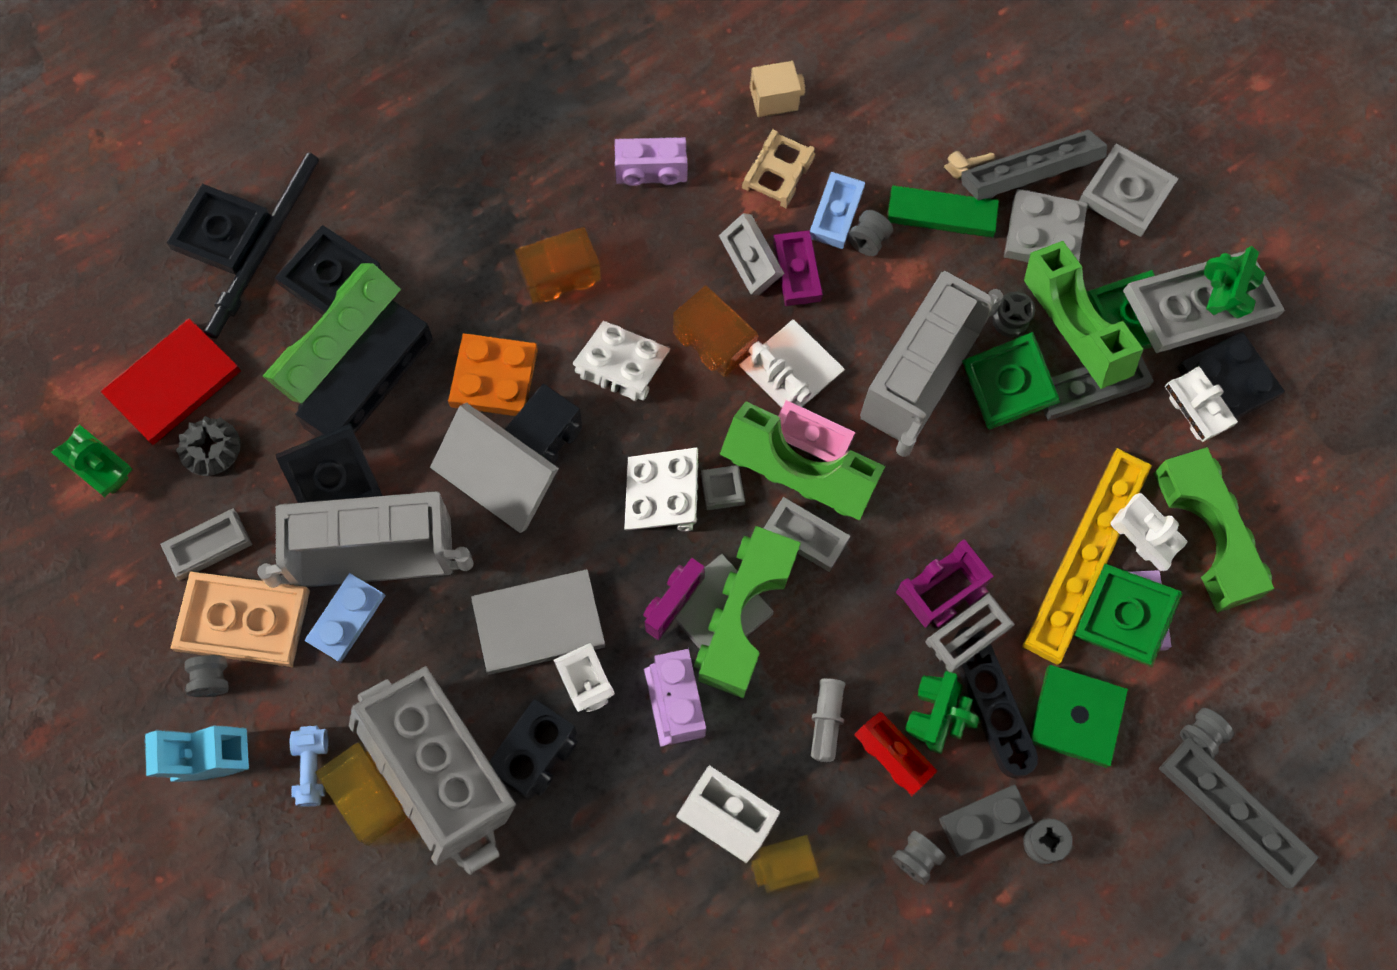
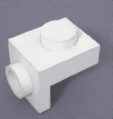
M591 643L554 659L555 665L577 711L583 709L586 712L597 710L608 703L607 698L615 694Z

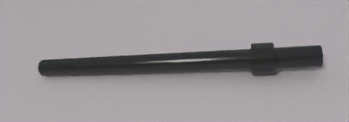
M306 153L226 292L222 291L214 304L216 310L203 331L207 336L217 339L229 317L236 315L242 304L241 296L319 162L315 155Z

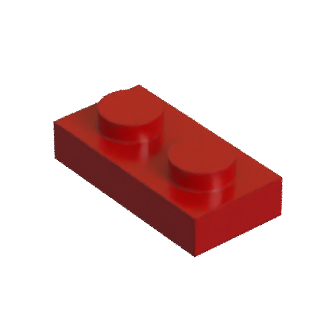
M881 711L854 734L862 743L864 749L871 756L875 757L889 771L893 780L899 786L905 788L911 796L938 772Z

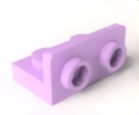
M686 138L615 139L616 184L637 186L642 183H662L673 185L678 182H687Z

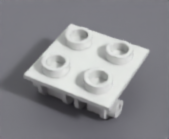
M794 319L764 344L760 341L754 343L748 351L751 355L739 365L781 408L786 400L803 407L845 370Z
M603 321L574 360L573 366H576L575 372L580 374V378L583 380L586 379L598 385L601 383V387L604 389L612 381L611 392L616 393L621 385L619 394L629 397L633 401H637V399L644 401L649 392L647 385L670 352V348L622 329L617 325Z
M698 448L628 457L624 528L626 531L677 525V529L680 531L693 530V524L697 523Z

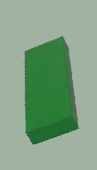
M892 185L887 219L890 223L993 238L996 232L999 200L985 198L978 201L972 196Z

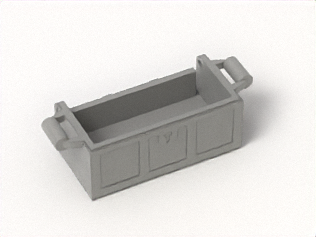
M945 270L941 272L868 389L860 419L897 439L899 443L896 451L900 456L906 457L910 455L916 438L963 363L962 360L966 358L988 318L997 312L1003 299V294L1000 290L992 289L987 294Z
M437 491L276 506V564H262L259 566L257 573L272 588L280 584L316 587L342 584L349 573L364 582L451 575L453 570H470L474 562L467 548L458 547L452 550L451 518L440 492L438 493Z
M427 666L394 684H391L386 679L358 694L359 703L352 706L348 726L353 733L358 734L376 763L379 772L383 774L403 806L407 817L411 819L429 850H434L431 859L435 866L450 859L463 867L470 875L499 857L495 847L493 831L507 822L516 803ZM483 837L489 842L464 859L458 854Z

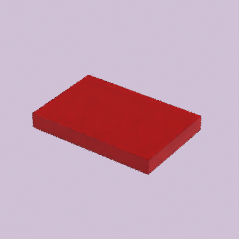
M188 318L100 392L152 445H155L240 373L241 370Z

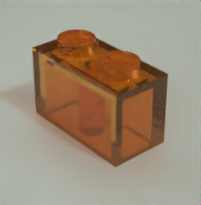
M584 226L515 249L517 265L532 304L539 301H552L562 293L574 289L584 290L593 286L595 282L601 281L600 263Z
M706 285L673 313V332L676 338L684 346L688 347L691 345L699 353L703 364L711 371L717 370L724 378L751 355L748 351L758 340V333Z

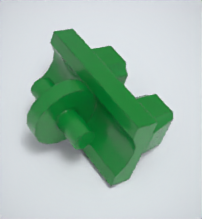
M1253 246L1246 248L1245 253L1240 256L1231 257V255L1223 253L1220 257L1211 258L1206 262L1204 275L1211 281V286L1213 287L1206 309L1213 315L1226 310L1238 319L1253 312L1256 301L1246 291L1249 292L1258 288L1263 283L1265 272L1255 265L1259 251Z
M80 424L74 429L66 442L51 452L104 498L109 493H116L128 481L127 475L133 470L130 465Z
M945 671L943 678L922 676L918 697L920 700L934 703L931 715L912 711L906 725V731L910 736L925 742L930 751L942 754L948 733L954 738L961 739L964 727L977 728L979 717L969 712L973 701L971 698L961 696L958 708H956L963 686L957 682L958 675Z

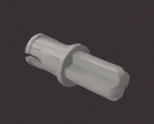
M826 678L819 681L816 714H812L811 719L815 722L811 757L820 762H833L836 755L839 725L844 723V719L840 715L845 683L840 680Z

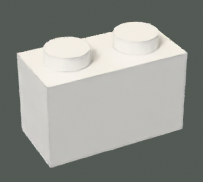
M709 765L676 817L747 863L764 842L780 811Z

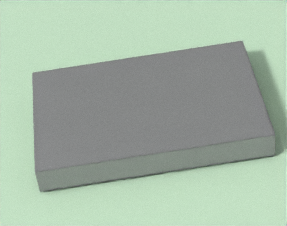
M468 403L459 406L430 467L519 533L528 528L559 469Z
M588 570L471 596L488 675L554 660L589 643L592 644L594 650L605 648Z

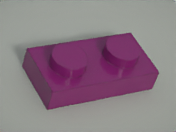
M810 230L774 235L773 246L775 256L784 272L780 277L785 306L821 302L823 294Z
M691 558L685 567L679 565L673 571L667 581V585L670 586L662 598L656 596L644 612L643 616L647 618L644 621L645 629L648 634L657 640L661 639L705 579L704 565Z

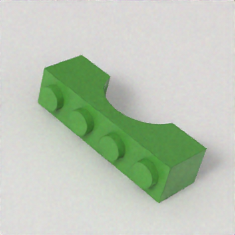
M1064 241L1030 253L1024 282L1100 389L1134 376L1143 347L1123 321L1110 324L1103 320L1096 312L1085 289L1082 265Z
M373 263L360 264L337 290L333 303L322 318L300 340L289 346L263 377L291 401L303 404L401 289Z
M747 401L733 417L720 455L730 459L737 466L750 468L764 475L771 482L788 486L798 491L807 499L817 500L834 508L839 514L851 516L859 521L885 469L884 465L852 450L839 459L830 462L808 460L797 454L786 442L781 430V419L779 416Z
M1208 447L1165 460L1153 474L1168 507L1184 509L1196 514L1205 521L1214 535L1216 542L1215 559L1210 569L1201 579L1217 613L1258 600L1272 591L1274 586L1272 584L1271 571L1261 561L1255 548L1253 533L1249 528L1245 527L1238 513V502L1235 496L1228 491L1222 479L1221 466L1215 458H1212Z
M755 526L751 538L743 537L736 558L742 560L738 573L730 571L722 592V594L728 596L724 609L716 607L708 630L714 632L713 638L709 646L701 645L694 664L695 668L700 669L698 682L744 698L760 652L752 646L743 632L741 613L746 604L756 595L768 590L785 589L801 542Z

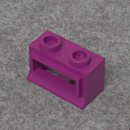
M963 539L957 544L951 554L940 561L938 559L932 561L913 580L910 581L909 578H906L902 581L896 593L905 601L924 628H927L934 622L940 628L958 614L954 609L958 605L966 601L971 606L987 595L989 591L985 587L994 576L967 541ZM958 570H961L971 585L931 611L921 596Z

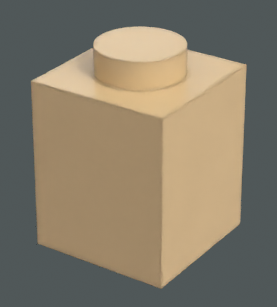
M793 61L752 67L750 90L757 116L762 117L798 110L800 96L805 95V84L802 74L796 73Z

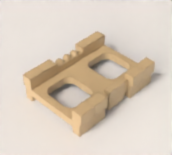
M772 129L763 145V149L758 155V159L755 160V164L753 163L747 173L742 189L749 191L752 188L781 201L780 206L787 208L796 192L795 186L802 173L806 174L815 158V148L812 146L806 147L779 135L778 131ZM785 144L800 152L794 163H787L774 156L779 145ZM770 171L784 178V182L778 191H772L758 183L764 172Z

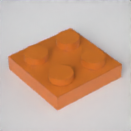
M463 333L448 400L450 407L459 408L460 405L468 403L478 411L516 416L528 401L538 350L537 344Z

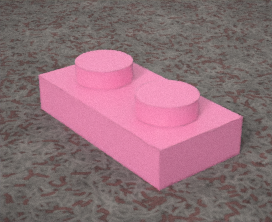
M787 400L779 414L781 430L786 442L826 462L834 461L845 455L856 434L852 430Z

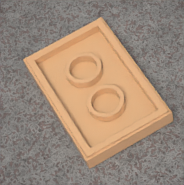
M190 572L171 649L175 652L197 655H220L227 659L293 667L310 590L307 587L280 584L272 588L264 581Z

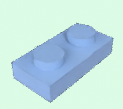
M831 172L810 229L812 240L843 249L864 190L865 182Z
M349 573L304 641L342 663L386 595Z

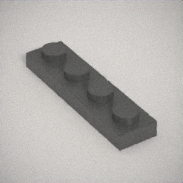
M1088 129L962 171V185L978 201L985 198L989 199L996 194L1014 188H1022L1029 183L1047 177H1055L1062 172L1087 166L1094 161L1106 158L1107 144Z
M1190 737L1185 739L1158 768L1286 889L1293 888L1319 858Z

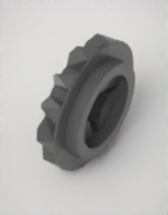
M204 416L201 421L196 423L189 422V428L184 434H179L180 442L179 447L176 449L181 463L189 471L197 475L211 476L225 471L235 462L240 451V438L233 425L221 417L211 419ZM207 434H209L214 442H217V444L211 446L209 458L204 450L198 447V445L205 443Z

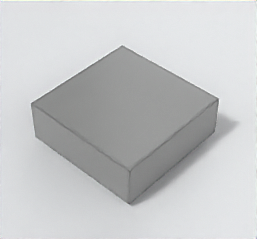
M739 466L701 470L706 510L742 506L745 504Z

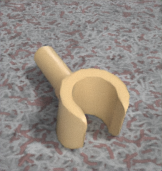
M955 151L948 157L950 163L944 165V168L954 178L961 179L962 171L995 160V156L993 153L966 159L959 151Z

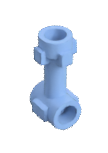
M318 726L300 727V731H292L290 734L291 755L300 756V785L292 786V797L295 798V806L321 805V796H325V785L317 784L318 754H327L328 733L326 729H319Z

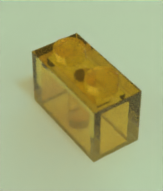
M356 743L315 771L358 841L364 845H370L408 818L403 810V806L383 774L376 767L373 758L361 744Z

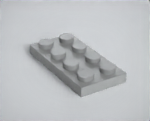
M1245 251L1232 254L1231 257L1240 256L1243 253H1245ZM1256 261L1255 265H1257L1261 269L1260 265ZM1206 262L1131 282L1123 290L1156 353L1278 318L1285 309L1268 279L1264 276L1263 283L1258 288L1249 292L1246 291L1256 301L1253 312L1238 319L1226 310L1213 315L1206 309L1213 290L1211 281L1204 275Z

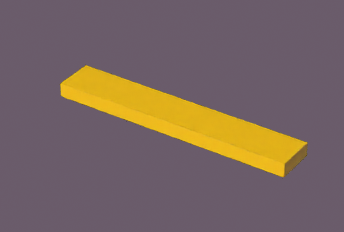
M1118 448L1115 450L1022 645L1023 648L1056 665L1061 663L1080 623L1104 564H1107L1120 536L1111 526V521L1120 509L1126 507L1135 494L1140 493L1152 467L1151 464Z

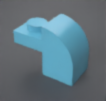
M211 726L193 733L156 730L145 734L146 774L148 777H170V782L198 781L224 777L249 769L247 728Z

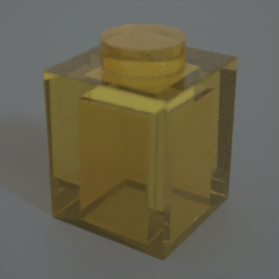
M807 835L761 847L756 851L758 859L751 861L756 883L758 886L765 884L767 894L809 883L819 878Z

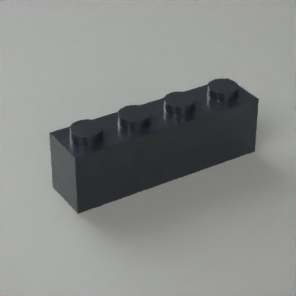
M392 300L347 351L340 362L322 380L317 389L309 395L303 404H299L295 415L303 428L318 437L351 424L354 433H356L433 341L428 323Z

